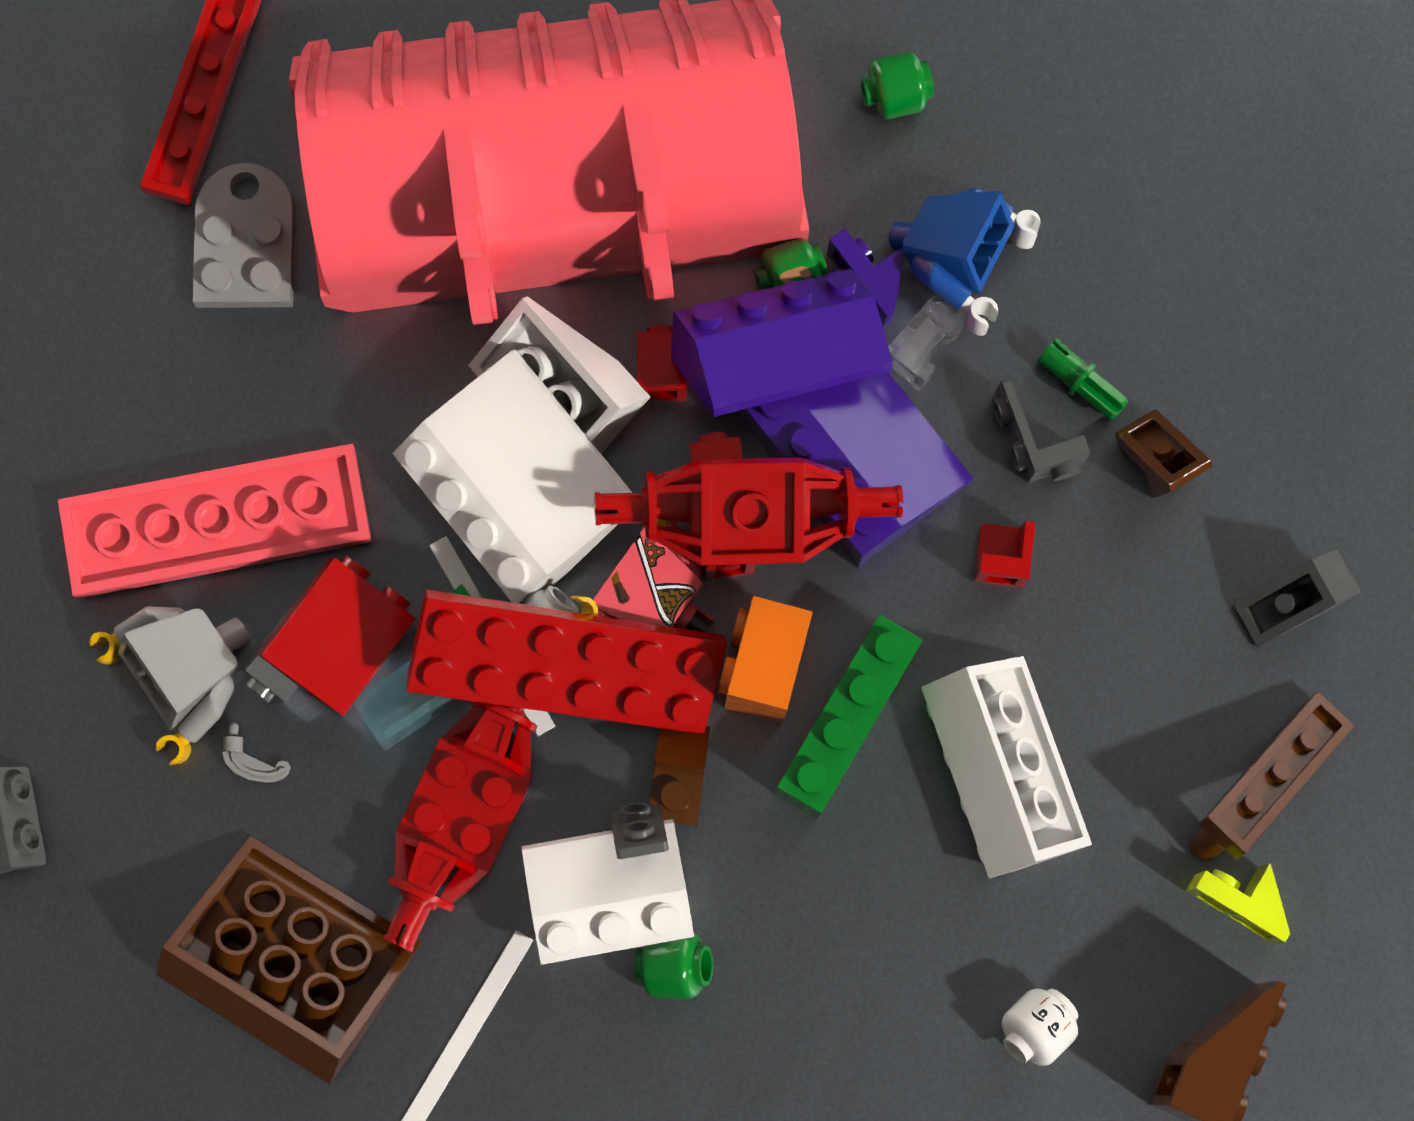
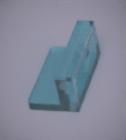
M410 662L361 693L353 703L384 751L461 701L460 699L407 692L406 679Z

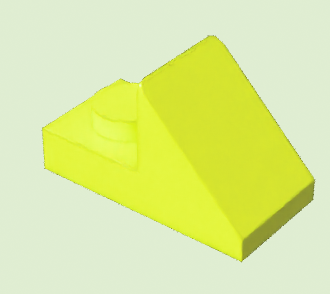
M1270 863L1257 868L1244 893L1238 890L1241 883L1223 871L1214 869L1212 873L1203 871L1194 875L1185 892L1273 945L1286 942L1290 931Z

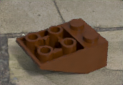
M1281 981L1254 984L1167 1057L1149 1105L1185 1121H1241L1249 1102V1097L1243 1095L1251 1075L1254 1077L1258 1076L1268 1054V1048L1263 1046V1042L1269 1027H1277L1286 1009L1287 999L1281 997L1286 984Z

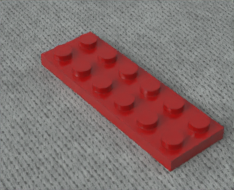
M426 589L407 674L406 689L407 692L691 733H704L727 641L724 635Z

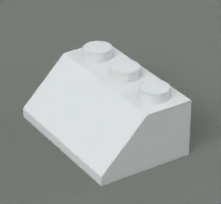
M673 819L663 821L669 850L649 855L617 859L612 830L521 846L541 965L694 937Z

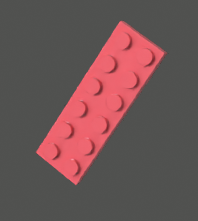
M353 443L58 499L72 595L76 599L372 543L356 449Z

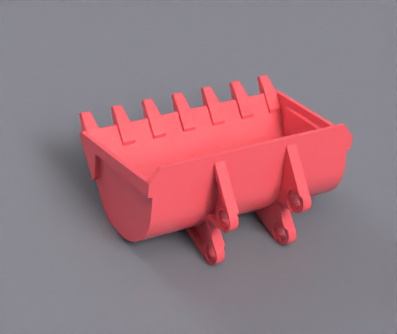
M659 0V9L618 14L610 2L590 4L588 18L547 24L541 13L536 11L521 13L518 17L516 28L474 33V28L469 21L449 23L445 31V37L403 42L398 30L384 31L378 33L372 47L331 52L327 39L308 41L301 52V56L293 57L288 81L295 102L301 166L313 232L320 296L324 307L355 313L468 297L472 324L493 323L494 319H498L496 293L641 273L648 298H653V300L674 298L671 269L761 257L762 251L767 247L797 238H803L808 241L809 225L802 190L801 161L794 101L785 49L780 34V14L771 0H721L689 5L687 0Z

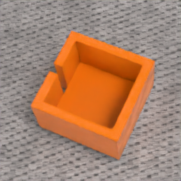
M753 596L750 610L740 607L731 641L732 646L740 648L737 658L726 657L718 693L727 695L725 709L783 723L813 611Z

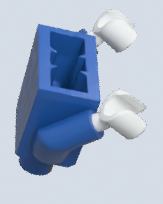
M973 188L958 194L929 197L924 201L913 223L895 222L891 226L889 243L895 251L903 247L913 275L954 309L958 310L962 307L968 312L966 319L968 329L975 335L983 336L987 333L989 324L979 315H984L992 322H995L998 315V307L991 298L980 297L974 299L970 294L972 292L981 293L1009 236L1015 246L1022 249H1030L1037 238L1041 221L1039 215L1033 210H1022L1018 215L1015 214L1013 206L1005 203L1001 191L984 192L981 189Z

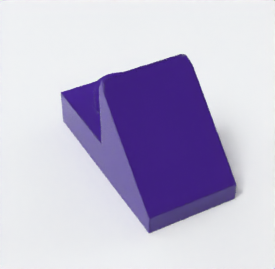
M845 228L829 239L826 254L839 271L852 269L872 292L876 300L883 329L891 325L895 312L904 258L903 247L873 266L874 257L869 247L859 237L854 240Z

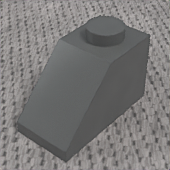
M1336 549L1309 560L1235 602L1234 606L1256 646L1259 647L1326 613L1362 592L1339 551Z

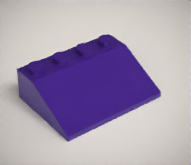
M889 372L739 410L738 417L771 458L802 457L839 471L841 467H850L857 487L902 486L904 503H899V506H903L902 518H858L855 523L853 537L841 538L837 541L857 568L974 480ZM838 514L818 518L823 524L838 520Z

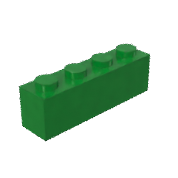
M879 614L774 794L814 818H819L923 639Z

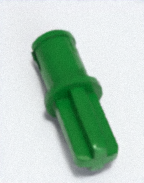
M1056 338L1045 349L1037 361L1070 388L1069 394L1073 396L1075 393H1079L1109 419L1116 418L1128 403L1127 398L1095 372L1097 368L1095 363L1089 365L1071 351L1059 338Z

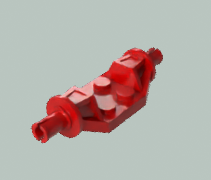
M802 457L697 460L656 476L654 472H645L644 487L640 488V493L594 492V504L596 506L594 507L596 526L601 524L641 523V528H645L647 543L658 542L699 565L804 563L841 538H852L858 518H902L903 506H899V503H904L901 485L857 487L850 467H841L839 471ZM838 514V520L810 528V519ZM657 519L688 522L689 531L658 525Z
M471 701L470 705L472 708L439 739L396 831L394 877L390 876L387 884L399 889V895L403 896L382 939L397 945L405 926H407L398 946L413 952L414 945L430 910L436 911L437 907L452 913L455 907L453 903L490 875L532 783L531 733H535L537 725L525 718L526 715L522 713L523 708ZM513 728H517L511 755L508 759L505 757ZM454 866L459 868L442 894L437 897L436 894Z

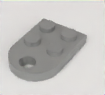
M252 163L229 165L210 176L199 191L195 207L192 301L196 308L293 307L295 207L286 184L270 169ZM253 179L259 183V189L255 196L242 200L233 195L234 187L239 181Z

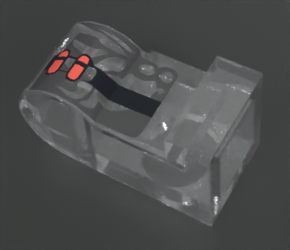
M938 295L928 300L889 345L893 362L892 371L920 392L932 378L936 368L929 360L941 345L950 344L958 338L966 320V311L962 307L958 310L954 309Z

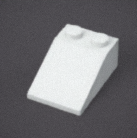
M528 296L519 301L468 365L479 377L507 353L516 350L601 454L650 399L647 392L618 360Z

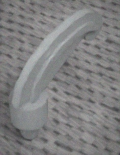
M236 722L229 724L228 736H223L222 753L225 764L235 774L250 781L263 783L280 781L289 774L291 767L287 761H279L274 768L244 753L243 737L238 736V724Z

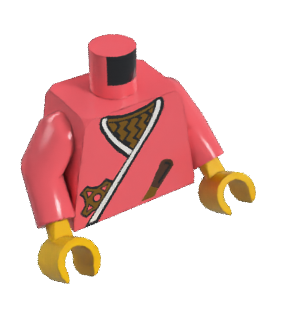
M657 519L658 525L682 530L675 521ZM645 528L640 532L593 600L585 596L573 595L570 597L580 604L581 613L707 633H709L716 619L694 605L703 589V582L700 580L702 574L701 565L658 542L647 543Z

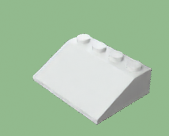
M516 350L507 353L426 418L392 453L512 603L521 604L533 592L539 589H547L549 585L554 586L618 525H595L594 507L596 506L594 504V492L632 493Z

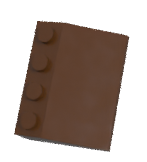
M250 835L162 947L156 976L326 1083L331 1084L368 1030L420 947L421 941L417 939L414 945L415 948L411 952L398 946L405 932L404 930L397 945L382 939L391 922Z

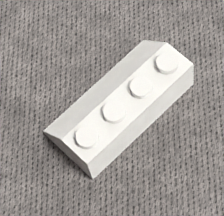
M1024 656L965 667L921 687L927 703L928 715L935 725L943 748L944 760L951 770L960 796L961 808L968 818L977 844L979 858L985 866L989 879L1092 845Z

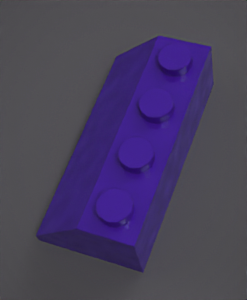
M852 269L833 271L827 275L802 281H792L785 285L756 292H746L739 296L710 303H700L694 307L673 311L671 360L713 417L892 371L893 362L875 297Z

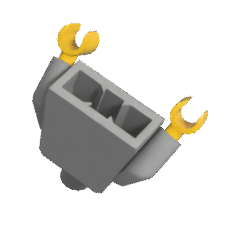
M147 606L116 625L112 635L106 632L94 633L89 639V645L98 648L109 642L108 652L97 658L96 661L105 665H114L123 659L169 730L178 726L179 732L177 734L163 736L156 743L157 752L164 750L170 741L177 743L179 754L169 763V765H175L185 762L190 756L191 745L189 742H198L220 719L234 691L233 677L239 666L232 652L250 643L247 629L236 617L215 628L205 612L200 608L185 611L179 607Z

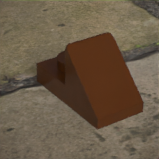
M1157 409L1115 432L1118 446L1145 472L1150 494L1153 498L1172 492L1213 467L1211 460Z
M706 726L704 733L659 728L649 804L650 806L660 804L663 821L673 819L674 824L692 827H697L710 732V727Z

